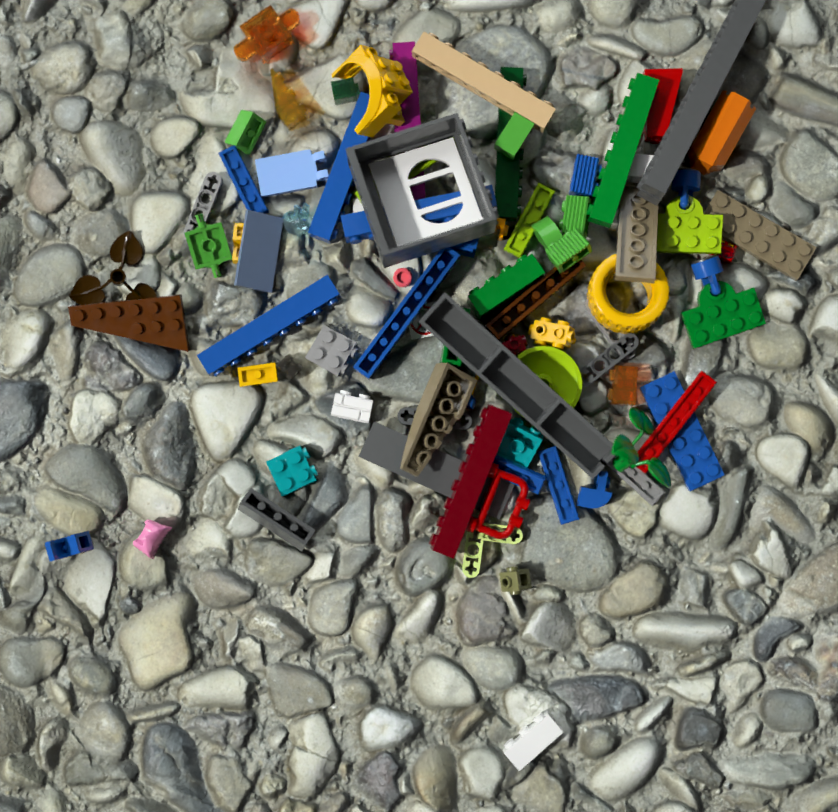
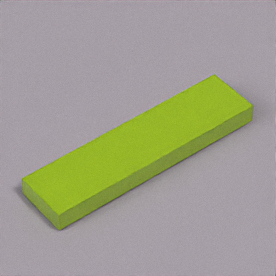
M540 183L537 184L504 251L517 258L522 256L534 233L531 225L541 220L555 193L554 190Z

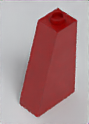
M683 68L645 69L642 73L643 75L659 79L644 125V141H650L651 144H658L662 141L670 124Z

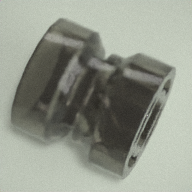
M288 354L279 362L276 368L281 372H285L286 377L291 381L300 373L303 366L300 363H296L294 358Z

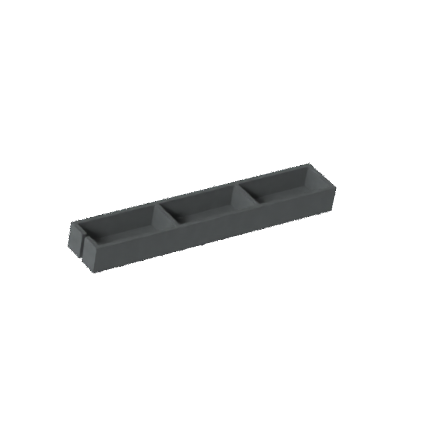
M735 0L727 17L703 59L704 61L700 65L694 80L691 82L685 97L672 118L671 124L636 187L639 189L637 196L657 206L667 192L766 0Z
M445 292L418 321L592 479L605 467L600 460L603 459L608 463L615 456L611 454L613 444Z

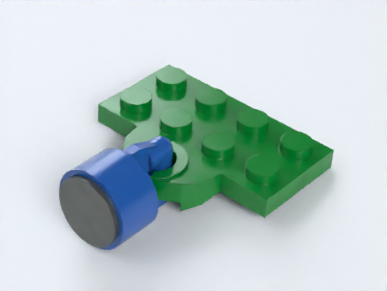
M714 254L692 262L691 267L695 279H701L703 288L698 292V307L680 312L692 349L766 324L755 288L736 293L728 283L717 281L715 274L724 271L719 255Z

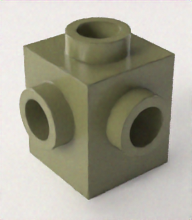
M518 566L507 567V571L499 573L502 592H510V595L521 594L522 590L532 588L529 569L518 570Z

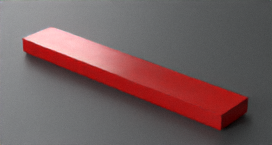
M700 371L637 451L639 455L638 462L660 456L717 382L705 372ZM647 464L636 466L643 473L648 471Z

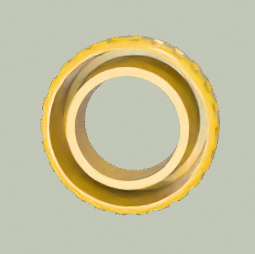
M613 254L601 262L590 278L587 287V299L591 313L606 329L616 333L634 334L646 330L659 319L669 300L670 288L665 272L656 262L655 283L641 282L647 291L648 297L647 305L642 311L633 314L620 312L610 304L606 295L607 283L615 277L616 254Z

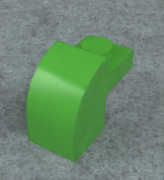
M548 216L531 225L537 240L544 246L545 250L552 242H558L563 237L556 224Z

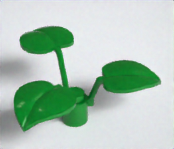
M632 407L629 410V417L634 426L640 429V433L633 442L623 434H619L615 438L611 454L617 457L613 459V465L617 471L623 472L629 467L633 469L636 466L647 464L648 470L653 477L670 489V473L662 461L653 457L651 460L638 462L639 455L633 446L644 435V432L648 435L653 433V425L643 411Z

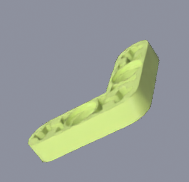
M483 524L490 528L496 527L500 532L503 531V528H507L505 525ZM515 527L514 530L519 534V538H515V541H512L511 537L506 538V540L493 539L484 533H477L476 539H480V543L476 541L468 542L469 537L473 539V533L467 531L462 565L464 575L474 578L479 574L483 540L517 544L522 540V531ZM471 544H475L479 548V552L476 555L468 553V547ZM466 557L478 558V562H473V567L476 568V571H473L472 574L465 570L470 565V560L466 561Z

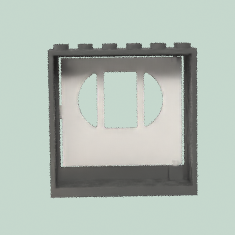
M458 113L346 148L348 165L384 268L495 232L496 225H498V211L496 207L491 205V192L484 186L486 182L483 171L479 172L477 166L479 165L476 153H472L471 148L473 144L470 136L466 137V125L464 119H460ZM438 160L449 165L448 168L408 180L411 170L421 162ZM454 174L461 194L460 197L420 210L417 209L410 190L411 186ZM463 203L460 213L451 221L432 223L421 217Z

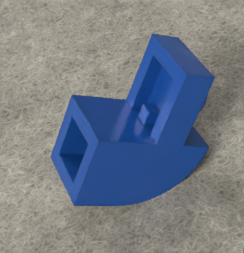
M600 471L598 473L595 489L579 488L576 506L600 508L610 500L612 493L605 491V488H609L610 484L608 472Z
M89 531L45 543L50 562L94 549Z

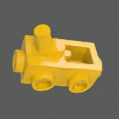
M541 317L540 321L534 320V324L529 326L528 333L531 335L530 338L535 341L534 344L546 346V343L552 344V347L563 350V347L570 348L571 344L576 342L575 329L569 326V323L566 321L558 320L556 324L551 323V319Z

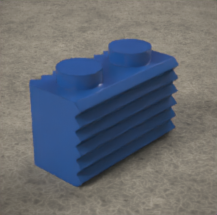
M577 154L569 195L588 196L591 199L595 186H598V183L595 182L596 175L599 176L602 164H599L600 158Z

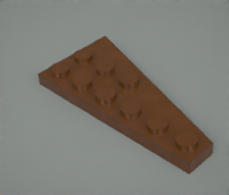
M182 294L72 305L68 307L71 326L182 351H190Z

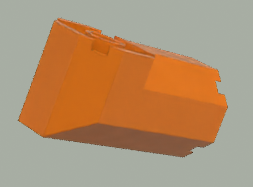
M723 90L687 151L690 167L699 170L703 175L718 172L724 167L756 110L755 106L753 108L750 107V100L736 92L726 95L727 91Z

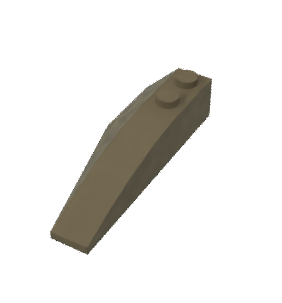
M436 363L416 410L400 469L415 477L419 476L432 458L433 452L442 444L441 441L446 434H449L453 429L454 423L462 417L476 385V379L449 363Z

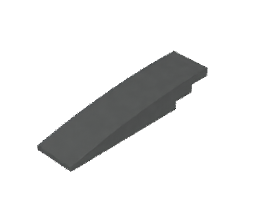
M374 421L358 457L450 498L453 492L451 486L455 479L458 480L460 475L458 469L462 460L436 449L418 477H415L400 469L408 436ZM486 478L474 509L481 511L493 480L492 478ZM504 479L500 480L488 515L500 520L515 484Z

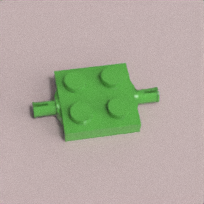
M203 213L199 214L200 222L197 214L195 217L198 227L184 232L195 269L211 267L214 278H217L215 270H217L218 277L222 275L218 265L232 259L222 223L206 224Z

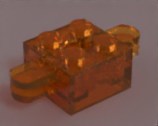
M270 5L241 24L239 27L245 39L234 46V53L237 59L245 62L257 54L264 64L294 44L290 31L300 25L298 12L290 8L278 16Z

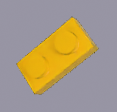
M276 363L237 368L240 387L278 382Z

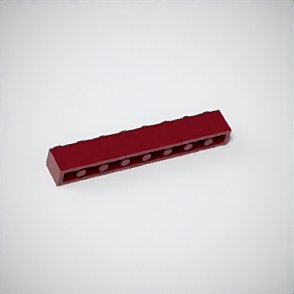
M489 404L487 408H483L480 418H482L480 426L476 425L473 436H475L473 443H469L465 454H468L467 458L459 466L458 472H460L458 480L455 479L451 486V490H453L450 498L447 497L444 508L446 510L444 515L439 516L436 524L438 526L436 534L433 533L430 538L429 544L433 551L454 559L512 413Z

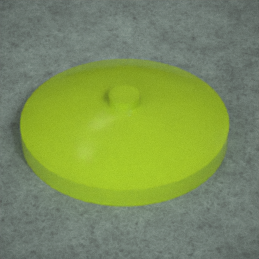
M542 345L528 348L516 356L572 408L576 406L582 391V377L577 364L566 352L556 347Z

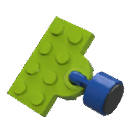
M680 168L677 170L672 180L671 189L679 192V195L667 205L665 214L658 213L656 252L721 254L723 215L703 214V207L693 197V192L700 191L701 172L699 170L691 168Z

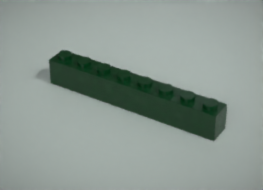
M501 67L500 73L504 76V79L509 82L514 81L518 83L521 89H523V86H526L527 74H523L524 68ZM498 108L497 139L512 115ZM520 148L514 160L496 151L495 199L499 218L511 222H516L517 216H521V205H518V197H522V186H519V179H522L523 167H519L520 160H523L524 149Z

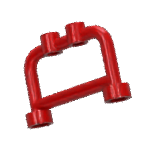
M493 462L487 476L493 480L478 518L471 516L465 531L473 533L476 530L496 539H506L511 536L515 527H521L523 517H520L522 509L527 510L530 504V499H527L529 488L524 479L498 469L499 464ZM501 478L518 484L521 487V492L516 500L513 513L509 518L508 526L502 532L483 525Z

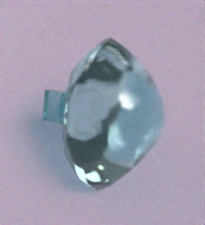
M303 203L302 209L299 205H294V211H288L282 216L284 227L292 236L304 234L310 228L313 217L309 215L310 206L307 203Z

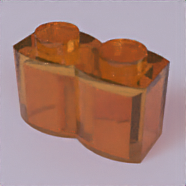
M614 365L613 369L609 370L608 379L612 381V387L608 389L607 399L611 400V405H636L638 367Z

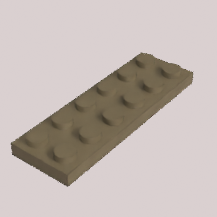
M626 182L619 202L615 280L655 283L658 205L656 206L637 196L639 189L636 187L638 183Z
M719 190L716 191L703 213L723 215V239L737 245L738 248L795 281L799 279L817 248Z

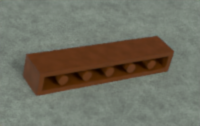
M579 260L562 273L554 267L485 325V329L499 341L580 273L586 264Z

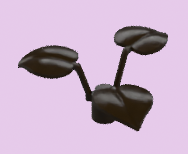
M132 231L121 234L111 245L110 257L112 261L121 263V265L110 273V279L101 286L100 280L97 277L85 275L76 281L69 293V297L80 305L101 303L105 298L102 289L113 283L116 286L124 285L131 291L126 296V300L157 297L153 288L148 284L138 283L133 289L126 282L127 277L122 270L125 263L127 265H135L142 257V247Z

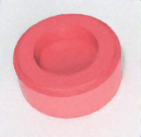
M406 268L397 269L393 275L394 283L401 288L409 286L412 282L411 272Z

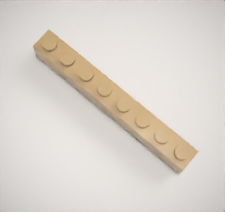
M423 32L412 50V57L508 114L512 116L514 112L533 122L534 129L542 134L555 114L556 109L549 101L538 99L535 93L531 91L526 92L521 89L518 83L514 81L509 82L504 79L501 73L489 70L484 63L473 61L470 55L465 52L460 53L456 51L455 47L450 43L439 41V38L433 33L427 34Z

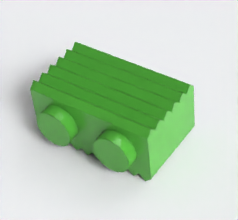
M567 195L566 201L562 202L564 217L560 219L559 230L563 235L577 228L587 238L589 215H586L589 204H592V200L588 196Z
M575 228L566 232L558 242H552L545 252L551 263L562 273L591 253L592 248L581 232Z

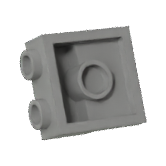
M323 325L305 358L339 377L340 374L344 375L349 366L346 363L349 358H353L357 353V343Z

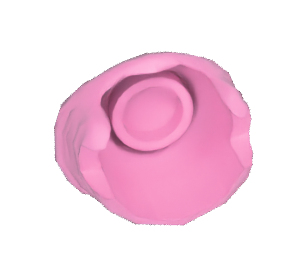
M147 519L144 530L133 541V545L149 558L154 559L158 547H160L162 540H164V537H166L172 527Z

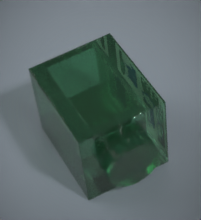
M353 77L331 81L335 105L357 101V95L360 94L358 83H354Z

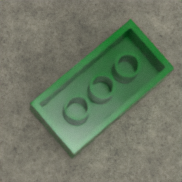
M533 254L521 256L516 260V265L513 267L511 265L506 266L501 270L498 277H490L485 281L483 287L479 288L477 286L469 292L467 303L479 321L534 285L544 276L545 271Z

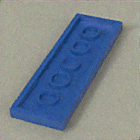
M675 371L639 388L657 426L684 393ZM694 412L667 446L688 491L699 488L725 475Z

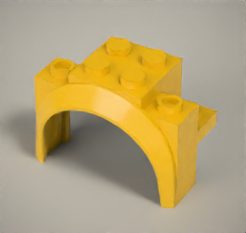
M360 45L332 73V78L346 79V81L348 79L350 82L349 78L353 79L360 71H365L369 82V103L365 115L354 130L358 135L374 137L386 124L401 126L405 122L400 104L413 91L409 85V80L403 72V67L398 61L379 57L375 48Z

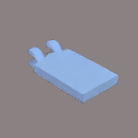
M311 149L256 159L255 164L261 197L265 198L317 188V182L327 181L329 177L328 170L325 169L317 172L316 163L327 162L324 151L312 154Z

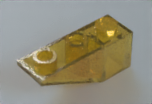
M271 68L276 112L290 131L307 119V108L301 101L298 103L294 98L296 94L290 86L287 88L283 83L285 79L279 71L276 73Z

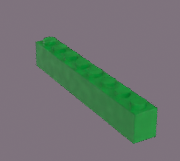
M637 73L635 78L630 79L627 89L631 91L629 97L625 96L622 107L625 109L623 114L619 113L616 125L619 127L617 132L613 131L610 143H613L611 150H607L604 158L607 164L605 168L600 170L598 179H601L599 186H595L592 197H595L593 204H589L586 215H589V222L610 228L613 223L659 79Z

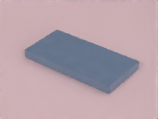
M246 210L234 282L235 286L272 293L283 218Z

